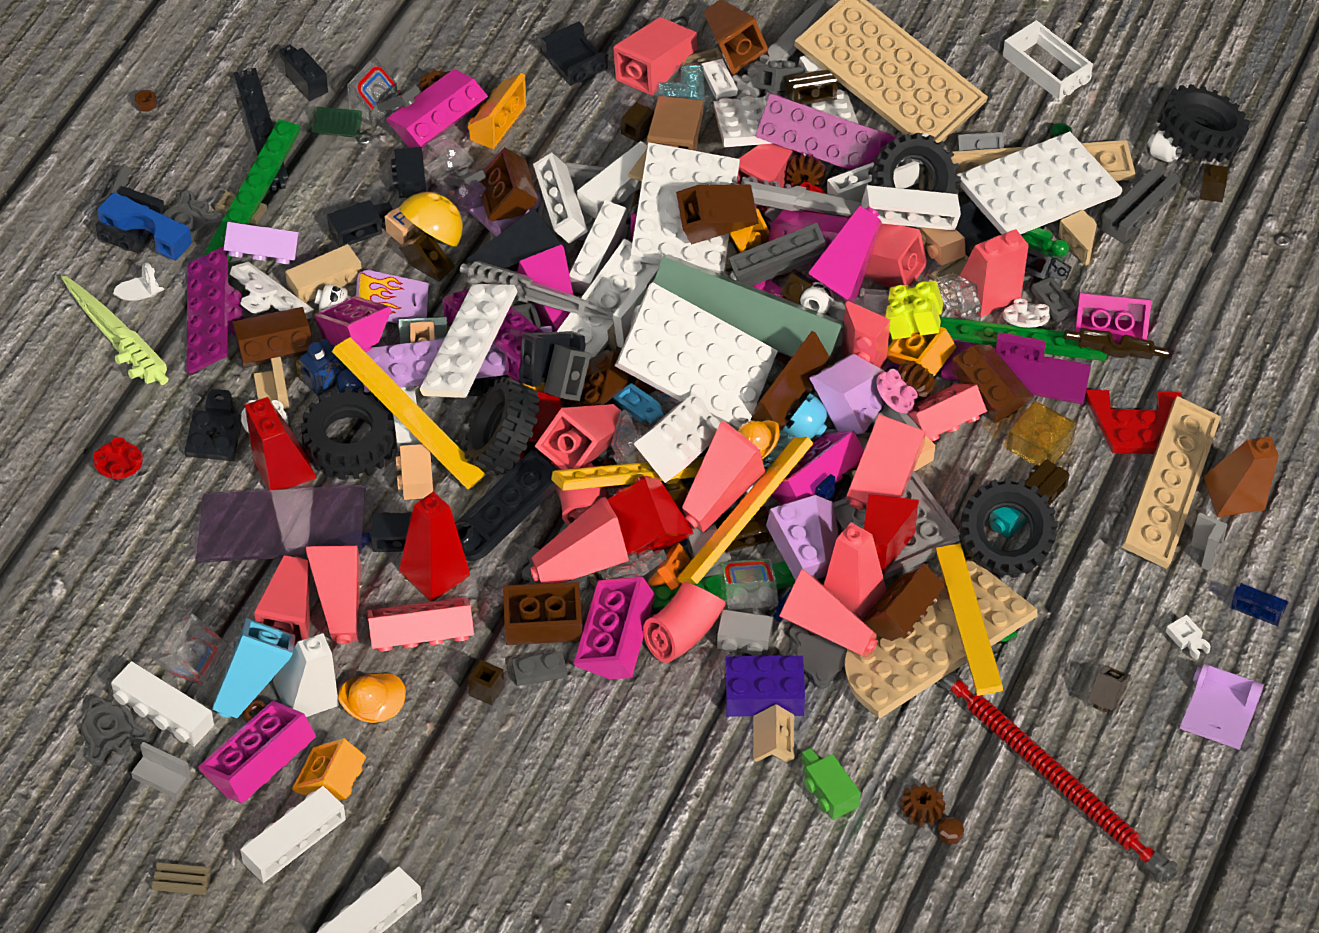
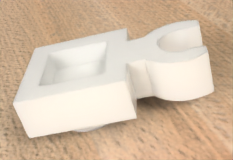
M1187 615L1166 627V633L1181 650L1188 647L1191 657L1195 660L1199 659L1200 652L1197 649L1204 650L1206 654L1209 653L1210 644L1206 640L1201 639L1203 632Z

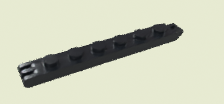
M252 68V75L249 76L247 70H242L243 77H240L238 71L234 72V77L258 157L273 130V124L257 70ZM284 162L271 183L272 191L277 190L276 183L280 184L281 189H286L285 182L288 181V175Z

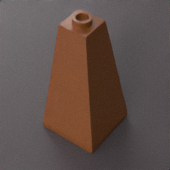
M718 0L703 11L732 75L768 51L757 21L750 14L724 0Z
M1271 436L1246 440L1203 476V481L1217 518L1265 510L1279 457Z

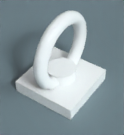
M638 283L613 314L616 343L620 348H623L648 287L644 284Z

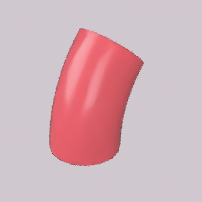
M553 461L550 463L557 470H563ZM591 462V463L588 464L585 468L595 467V466H594L593 463ZM605 486L564 491L558 487L555 490L562 506V519L568 525L574 522L599 499L604 497L608 499Z
M683 582L671 601L660 612L645 621L643 635L649 651L656 659L663 663H669L680 657L705 636L720 616L726 602L698 586Z

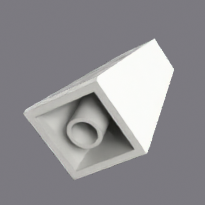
M323 633L298 641L293 648V654L289 661L273 678V684L281 703L304 713L306 717L339 706L332 652Z

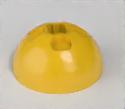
M421 192L410 196L400 205V212L420 229L448 245H458L462 236L463 223L458 208L449 199L435 192Z

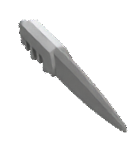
M818 0L783 33L775 44L768 48V55L762 54L760 56V62H751L745 66L744 69L748 70V75L741 77L735 74L732 79L737 84L739 96L737 99L741 100L745 96L758 98L765 89L757 88L759 65H768L769 61L782 63L783 60H788L797 49L794 46L795 40L815 23L827 0Z
M743 177L741 184H751L755 204L790 211L803 209L844 216H852L858 207L862 206L860 202L808 191L806 187L795 186L791 188V185L786 184L785 188H781L780 183L777 181H772L769 185L768 180H763V184L758 183L755 177Z
M474 261L472 265L463 263L460 267L461 273L468 274L467 283H470V285H515L518 291L516 298L519 301L526 303L532 301L576 314L613 320V311L572 294L534 282L527 275L481 261Z

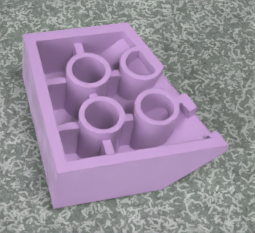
M227 222L224 250L229 251L228 256L242 258L243 253L252 254V259L266 261V257L276 258V263L289 264L290 260L295 261L299 232Z
M855 354L841 359L830 368H825L820 374L811 376L810 380L837 431L854 430L855 434L865 433L885 404L876 383L878 375L885 371Z
M814 495L771 508L766 526L795 581L801 569L816 579L826 577L835 542L839 537L834 503Z

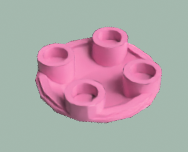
M890 369L888 372H882L878 375L876 381L877 389L885 403L899 413H909L913 410L917 392L913 387L907 386L901 379L899 372L895 369Z

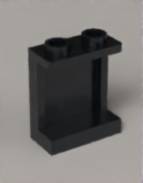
M580 21L542 38V54L570 86L608 69V54L605 51L599 53L584 36V26Z
M124 186L119 191V195L126 196L140 205H145L159 214H164L165 212L164 200ZM100 221L95 224L99 240L139 254L153 235L144 229L125 231Z
M973 201L959 206L961 215L955 229L965 238V254L969 257L975 245L1002 234Z
M573 331L523 333L519 382L532 387L540 386L542 382H546L555 344L585 351V336Z

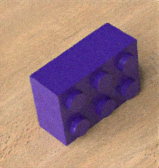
M803 655L726 656V717L754 716L776 704L794 714V716H804L805 683Z

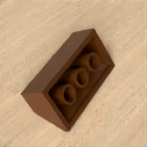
M814 331L810 332L751 414V420L761 422L773 420L779 424V431H782L789 422L786 416L790 411L795 413L802 404V401L799 400L802 394L808 396L814 386L810 377L820 374L822 370L828 368L825 363L830 356Z

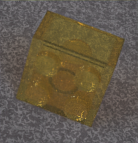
M1034 401L1009 431L1007 450L1034 465L1040 466L1046 459L1055 464L1074 441L1077 423Z

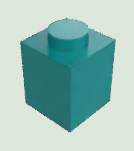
M1003 507L990 513L989 526L996 533L1002 534L1008 539L1027 522V519L1016 509Z

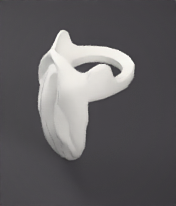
M146 262L142 265V277L120 283L114 288L113 294L122 300L137 301L152 298L163 291L164 288L159 287L158 283L155 282V269Z

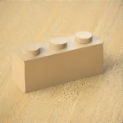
M347 244L285 271L287 287L293 295L306 303L314 300L318 289L323 291L324 286L327 284L342 287L357 281V276L362 272L361 261Z

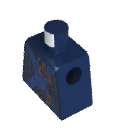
M327 339L322 340L320 343L313 342L310 344L308 352L299 359L303 381L317 396H320L337 382L339 373L348 368L332 352L334 347Z

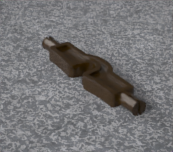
M1081 328L1079 332L1068 329L1064 332V339L1078 341L1080 347L1101 350L1112 357L1125 358L1133 356L1151 360L1153 356L1167 358L1169 354L1168 348L1157 347L1154 345V341L1130 335L1122 336L1119 345L1114 342L1112 333L1109 331Z

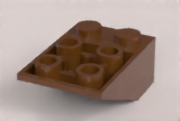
M751 184L696 185L676 192L682 228L691 245L759 224Z
M615 350L600 354L589 360L580 401L566 399L564 408L604 405L627 386L629 373L615 366L619 357Z

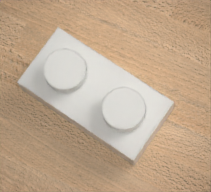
M723 59L701 64V70L716 100L737 95L738 89Z

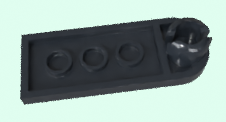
M534 449L455 522L466 561H476L489 554L558 488L551 480L552 472L558 470Z

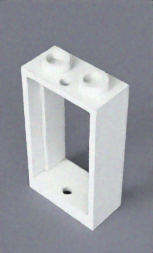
M1037 20L1004 42L1003 57L1058 100L1066 95H1070L1081 85L1087 84L1092 77L1093 63ZM1037 43L1074 73L1060 81L1024 51Z

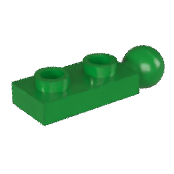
M1035 228L1020 234L1027 243L1047 251L1051 250L1052 253L1059 255L1058 258L1066 256L1069 252V245L1065 240L1057 239L1053 241L1051 240L1053 233L1041 228Z

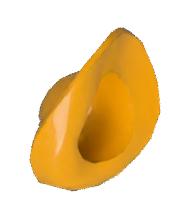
M751 420L741 425L737 430L760 449L762 459L774 450L780 437L779 424L773 420L763 422Z
M393 674L362 675L342 684L339 689L338 700L348 714L361 721L370 723L384 722L394 717L402 708L405 701L406 687L402 680Z

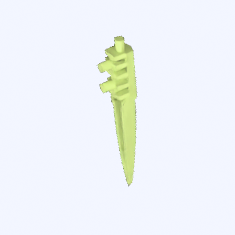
M61 276L63 282L82 309L119 352L115 356L116 363H133L132 369L128 370L129 377L131 379L136 377L144 378L146 384L158 381L161 385L168 382V377L165 375L167 371L166 364L150 346L89 292L69 277Z

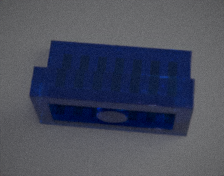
M1241 583L1239 587H1236L1230 608L1278 627L1289 601Z

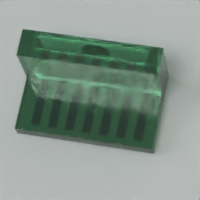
M317 107L316 123H312L311 132L319 135L360 138L362 111Z

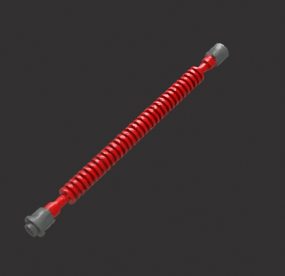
M952 671L937 681L941 687L947 689L958 698L962 697L968 703V711L981 720L986 727L1000 737L1031 767L1039 771L1040 775L1053 784L1065 797H1068L1085 815L1093 819V822L1102 828L1103 831L1108 832V835L1115 841H1118L1120 846L1125 850L1132 848L1139 854V859L1145 863V866L1156 877V881L1159 884L1163 882L1169 883L1175 878L1178 872L1175 861H1170L1158 852H1155L1150 846L1146 847L1139 841L1140 834L1138 832H1135L1110 807L1105 805L1103 801H1100L1093 792L1085 788L1084 784L1080 783L1078 779L1071 775L1059 762H1056L1044 749H1041L1034 740L1027 736L1025 732H1022L1016 724L1012 723L1007 716L1003 715L983 695L977 696L968 690L969 687L957 675L956 671Z

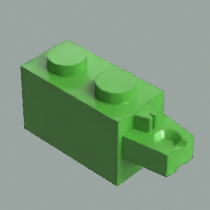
M811 748L802 752L801 761L805 766L803 767L805 773L804 785L809 793H813L816 796L822 812H827L831 819L834 820L860 807L861 792L833 754L820 759Z

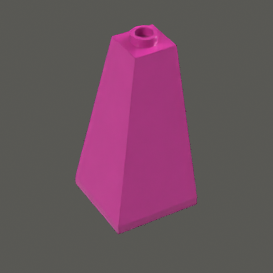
M862 206L858 207L808 273L813 280L823 283L835 295L846 302L850 301L854 304L882 223L878 218L879 213L869 206L866 209Z
M562 244L519 262L517 273L529 276L534 282L573 295ZM534 302L539 319L544 326H551L552 332H557L571 313Z

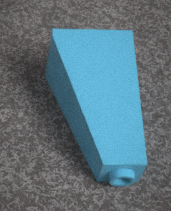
M246 618L215 697L212 710L226 718L231 716L238 718L289 661L293 654L295 635Z

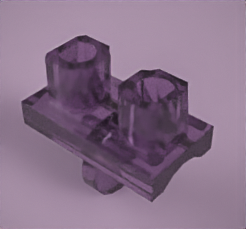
M477 180L472 181L470 185L462 183L457 190L449 191L446 198L452 200V203L458 208L461 217H464L469 213L470 209L483 206L481 196L485 192L486 187Z

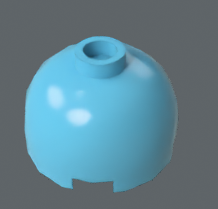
M811 393L787 423L788 426H785L782 430L784 434L792 439L809 437L811 440L814 436L820 438L827 428L824 424L827 418V410L823 403Z

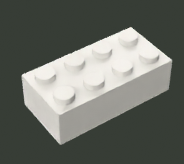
M692 393L649 429L634 445L666 483L686 468L711 444L720 422L708 411L705 403L695 393Z

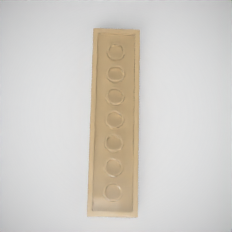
M1127 140L1081 143L1115 181L1135 179V170ZM1028 147L953 151L954 156L951 159L953 164H959L960 168L956 169L957 175ZM956 184V189H959V191H963V189L958 184Z
M1179 396L1175 398L1121 548L1166 569L1169 567L1221 416Z

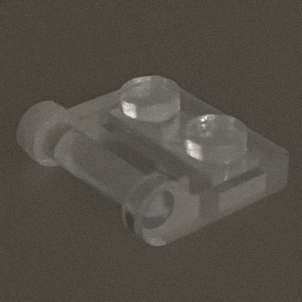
M647 549L637 555L627 554L629 561L618 564L615 567L603 569L602 578L603 580H610L631 575L634 577L644 576L668 558L664 550L653 551L652 549Z

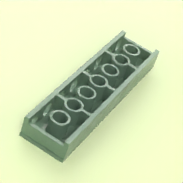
M669 254L662 257L653 282L774 348L778 352L793 357L811 331L817 334L828 355L831 356L840 329L844 321ZM830 357L825 363L826 366H828Z

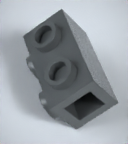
M783 60L782 63L769 61L768 65H759L757 88L765 89V93L768 91L774 94H778V92L786 94V76L803 74L804 67L795 66L796 62Z

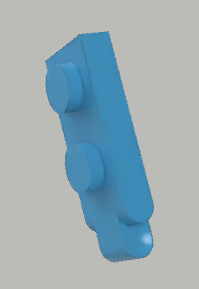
M632 383L612 397L616 405L641 423L648 421L652 424L663 416L660 403Z

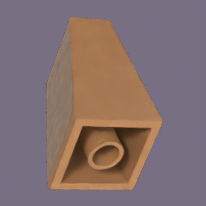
M659 96L647 138V146L649 142L697 151L703 119V101Z

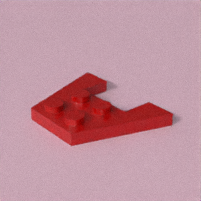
M1086 389L1085 398L1112 453L1155 454L1173 401L1177 396L1181 397L1182 392L1158 391V410L1111 409L1109 390Z

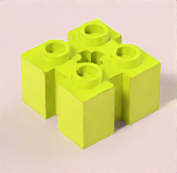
M936 280L920 282L913 288H909V285L890 287L888 297L890 305L887 306L885 317L890 319L889 331L893 340L911 337L912 333L919 332L920 336L939 333L941 323L939 315L942 314L943 299Z

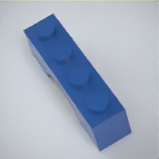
M113 192L97 209L100 222L125 231L144 229L154 234L157 253L174 261L192 244L190 228L187 225L174 221L165 214H159L145 205H140L126 196Z

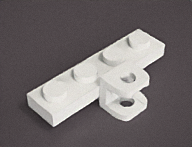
M245 262L232 266L230 275L236 278L240 284L245 285L246 290L250 291V295L242 298L240 304L251 313L268 311L270 305L279 311L303 307L306 318L312 317L313 308L251 263Z

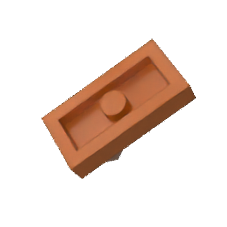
M680 543L670 548L657 572L649 579L648 585L667 584L671 590L680 586L681 582L677 577L692 561Z

